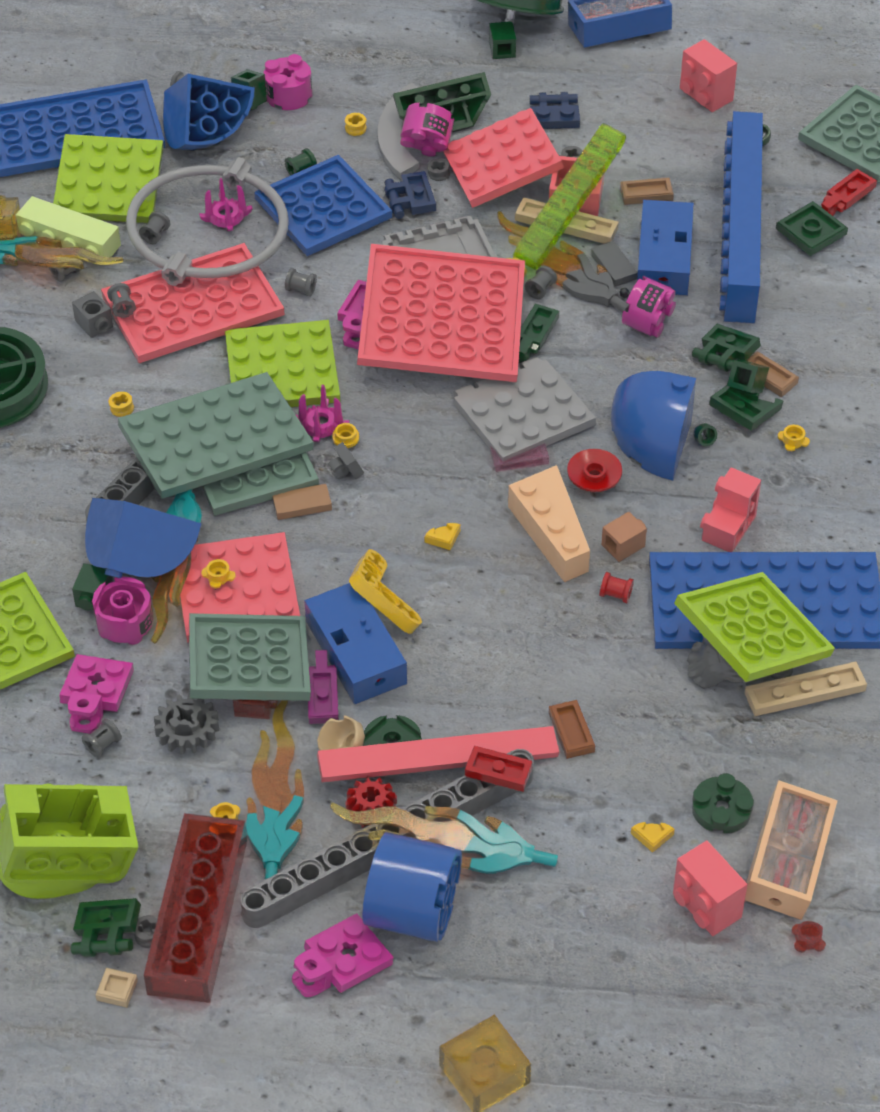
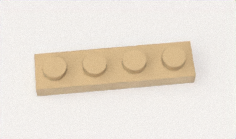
M524 197L515 213V221L603 244L613 241L619 224L618 221Z
M851 662L746 686L744 694L755 717L866 691L867 683L857 662Z

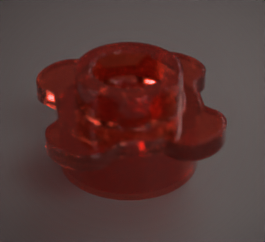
M804 921L792 927V934L795 935L796 939L794 948L798 952L803 953L806 950L820 952L825 949L826 943L822 940L823 927L813 921Z

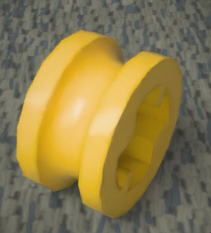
M350 113L345 117V131L347 134L360 136L366 132V117L363 114Z
M116 392L108 400L111 413L117 417L129 415L134 410L132 396L127 392Z

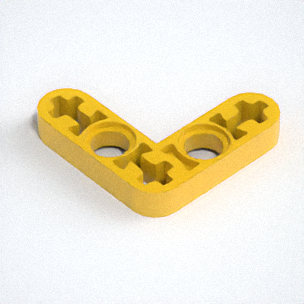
M369 549L359 559L349 578L350 585L401 630L412 634L422 623L420 616L380 582L387 568V562L378 552Z

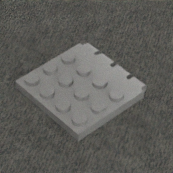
M471 216L453 219V225L448 220L430 224L429 230L425 226L405 230V236H403L401 231L383 236L384 240L381 241L382 245L496 257L478 219L473 220Z
M537 356L520 363L517 382L481 379L474 382L475 388L469 384L453 391L455 407L502 465L596 425V417L550 363L546 359L541 361Z

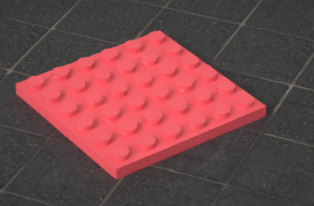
M371 244L357 365L517 382L525 261Z

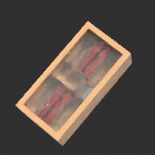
M778 780L769 800L746 883L748 885L745 901L802 920L812 900L838 800Z

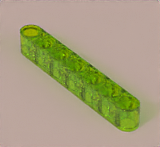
M605 123L601 124L517 245L513 257L524 260L525 265L533 270L540 268L622 149L626 140L625 133Z

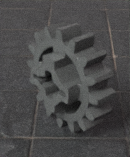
M190 693L187 699H183L178 694L177 701L173 702L167 699L166 708L158 707L159 715L154 716L155 735L159 737L161 745L168 743L169 751L172 752L178 747L181 754L185 753L186 748H190L193 753H196L197 746L200 745L206 749L208 747L207 739L211 741L216 739L215 732L219 731V718L212 702L205 704L204 699H191Z

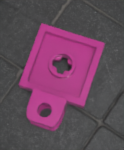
M357 280L337 312L338 320L343 322V330L346 331L343 336V344L358 350L360 341L356 342L352 339L360 338L366 291V281Z
M76 655L59 694L60 703L68 704V712L71 714L69 721L71 731L91 734L100 726L103 710L118 711L134 672L133 663ZM94 681H102L98 682L97 685L92 684ZM82 720L90 721V723L86 725L80 724Z
M356 913L305 940L304 949L306 951L298 955L294 960V968L297 970L292 975V983L304 997H312L329 989L331 982L342 993L391 966L394 957L370 928L363 924V920ZM344 949H352L355 951V956L352 957L350 954L343 955L342 952ZM303 979H304L306 982H314V984H312V985H305V984L303 983Z

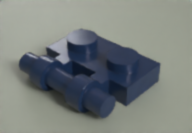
M539 92V95H529V104L539 105L530 106L543 129L580 128L579 105H569L578 104V94L560 92V94L547 95L546 92ZM547 104H560V105L547 106Z
M425 171L402 174L401 182L394 183V180L391 178L385 180L384 192L386 197L390 199L389 207L397 219L404 217V209L410 208L412 215L436 211V201ZM400 194L406 195L405 197H399Z

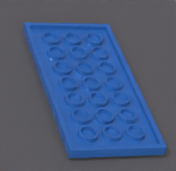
M147 79L0 104V177L58 168L60 166L65 134L163 140V148H166Z
M876 552L649 553L655 649H691L694 643L703 641L704 636L674 604L679 594L763 572L835 649H880V580Z

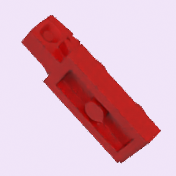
M856 169L827 191L821 206L832 216L837 211L843 212L876 188L877 180Z

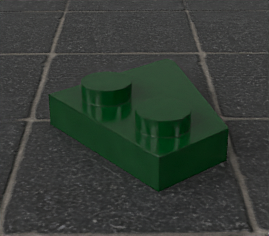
M726 385L710 397L709 405L752 431L780 411L784 401L775 398L774 403L758 399L759 393H749Z

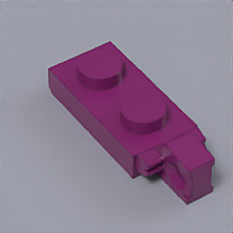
M315 650L316 666H309L311 693L310 701H308L309 724H323L329 719L339 720L337 669L335 665H328L327 650Z

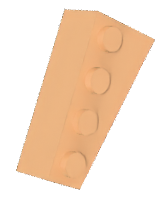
M557 465L509 485L508 508L561 579L566 582L589 572L590 549Z

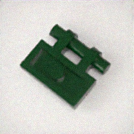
M717 323L702 338L704 348L695 347L692 351V357L699 359L700 363L706 365L714 364L720 370L728 372L731 370L734 360H747L761 346L760 338ZM717 352H720V353H723V355L720 356V355H717L716 353H717Z
M136 898L80 902L73 931L78 936H82V941L71 944V953L73 955L82 954L83 957H95L97 953H108L110 956L121 955L122 952L132 951L134 946L133 940L131 938H122L124 933L136 931L141 908L140 902ZM108 934L107 940L97 941L98 935Z

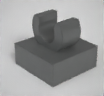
M343 442L334 448L339 457L332 459L328 465L339 480L344 478L349 471L355 479L364 474V471Z

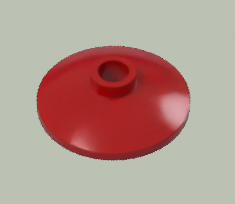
M586 449L576 453L569 460L567 474L570 481L578 488L590 492H602L613 488L620 481L622 465L619 459L608 451Z

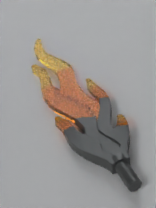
M501 211L497 212L500 225L506 231L520 236L510 235L508 242L517 246L536 267L540 268L542 265L550 267L557 275L556 284L577 298L606 306L613 305L622 313L623 311H629V304L618 297V292L614 288L612 278L602 265H597L596 274L589 258L578 248L561 240L560 249L562 251H560L540 231L514 224ZM522 238L534 244L540 252H537L535 249H533L530 246V244H528Z

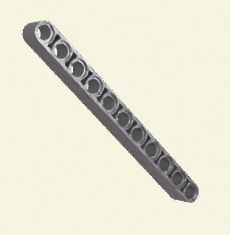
M516 749L507 753L531 760L534 764V758L527 750ZM533 764L525 788L529 786L533 780ZM463 776L244 891L241 896L244 923L252 928L263 927L369 871L379 841L385 832L426 841L458 824L455 820L460 810L473 816L518 792V790ZM255 906H259V907H260V908H258V909H251L252 907H255Z

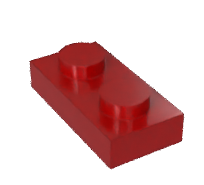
M474 745L465 767V776L524 792L532 770L533 761Z

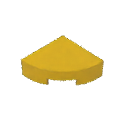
M446 523V526L436 529L432 528L424 536V542L451 551L461 531V524Z
M641 822L631 828V834L652 853L669 840L675 831L673 827L665 823L646 824V822Z

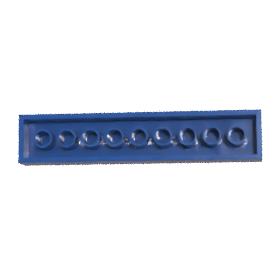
M733 111L732 121H727L726 136H730V138L727 137L724 147V155H726L724 158V171L726 173H724L723 188H725L723 191V205L725 207H723L722 222L727 223L722 225V239L726 240L722 241L721 257L726 258L721 259L720 274L725 275L721 277L720 292L725 293V295H720L719 311H724V322L755 323L760 290L763 113Z

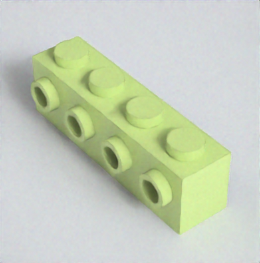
M33 196L16 214L20 234L26 237L38 236L39 241L67 251L73 250L78 255L106 264L121 246L118 226Z

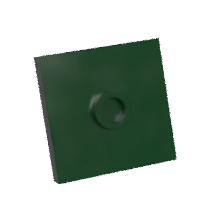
M814 201L776 222V230L810 256L847 235L848 227Z

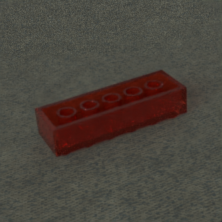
M184 813L143 975L147 995L206 1003L211 1002L247 845L245 820Z

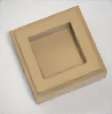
M106 968L96 992L97 1001L127 1008L138 981L137 975Z

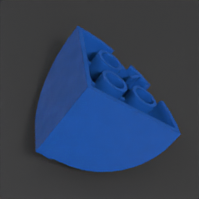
M189 73L164 91L163 127L167 143L173 149L196 150L223 141L240 127L245 117L248 116L253 103L255 88Z
M646 371L629 376L619 384L615 391L612 402L611 427L617 438V444L628 458H634L642 464V469L656 476L674 480L692 422L696 378L664 371Z
M92 498L85 531L86 554L90 563L93 566L106 569L105 575L121 578L123 573L138 577L159 576L175 569L187 558L197 541L201 523L126 501Z

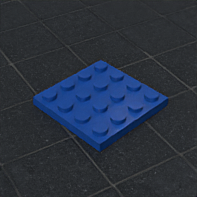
M336 155L270 185L280 195L286 206L289 218L287 235L306 256L312 255L392 218V210L340 155ZM261 190L255 191V200L278 224V213L272 201Z

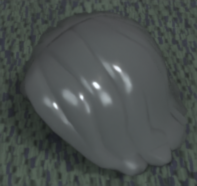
M705 637L702 642L697 641L693 644L687 659L689 663L687 675L689 678L695 679L696 685H700L705 689L713 687L724 680L735 683L744 682Z

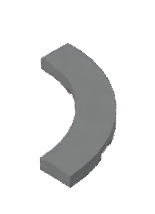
M410 83L409 85L402 88L399 92L418 87L413 83ZM392 97L383 109L379 119L378 145L386 165L401 180L402 174L413 173L418 170L419 162L410 154L406 147L400 144V134L404 121L399 118L394 98Z

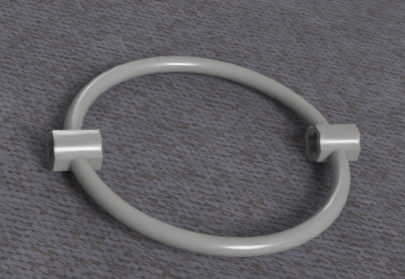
M238 157L236 160H232L228 167L220 165H195L169 171L148 182L132 199L126 217V228L129 238L136 250L144 258L157 267L162 268V278L169 285L177 286V284L183 283L186 277L221 278L249 271L267 261L283 244L289 225L286 206L280 195L268 183L251 174L252 166L247 163L246 159ZM219 175L223 177V182L229 189L237 190V185L243 187L246 182L261 190L274 204L278 213L279 223L274 239L256 256L230 266L197 268L192 267V260L185 253L177 252L167 260L149 249L138 233L136 225L137 213L143 201L164 184L189 176Z

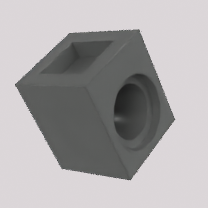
M95 291L72 302L75 321L90 338L113 328L111 308Z

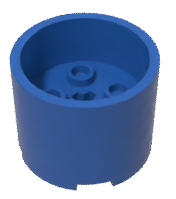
M385 832L375 851L368 875L363 902V924L436 942L442 940L454 907L452 903L456 884L460 880L462 850Z

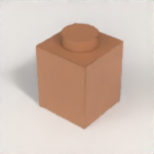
M627 512L603 526L601 545L620 562L645 547L647 528L640 519H636L630 512Z

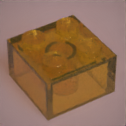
M495 1014L439 1046V1066L472 1112L486 1110L531 1082L530 1061Z

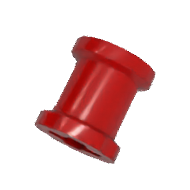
M606 572L602 580L599 596H612L622 599V602L627 604L632 593L634 579L624 580L613 577L611 573Z

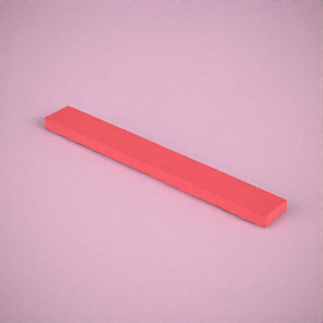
M549 726L320 750L317 752V759L323 783L367 778V776L378 777L466 767L474 745L505 754L516 749H524L532 754L534 760L558 757L559 748L554 727Z

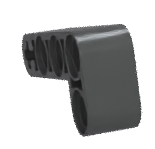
M136 457L96 498L126 501L140 505L156 488ZM91 503L85 509L86 522Z

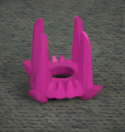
M220 178V201H214L212 204L211 192L208 190L205 193V213H199V216L205 222L227 228V231H233V227L251 213L252 205L246 206L244 191L239 185H237L238 201L233 198L227 199L225 197L223 180ZM225 209V215L219 213L221 210Z
M323 384L321 385V405L317 407L313 405L312 408L309 407L307 410L306 396L303 394L299 398V415H296L308 435L313 437V442H320L321 438L331 436L339 424L350 422V420H343L341 403L337 398H334V408L328 407L329 399L326 397V389ZM319 417H326L328 422L320 424Z

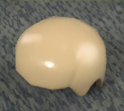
M346 715L343 717V720L329 719L319 732L317 739L318 749L329 750L363 746L365 734L362 724Z

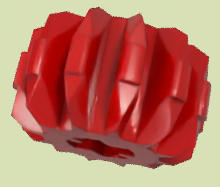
M367 776L365 783L356 780L354 788H348L345 808L347 813H350L352 822L359 821L361 827L364 828L367 824H373L396 812L397 795L393 792V787L390 783L383 784L381 777L374 782Z

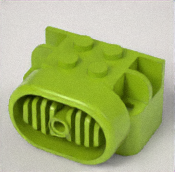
M49 783L43 785L4 784L6 804L0 810V879L8 889L26 898L49 899L83 892L97 883H114L126 876L138 850L127 786L53 785Z

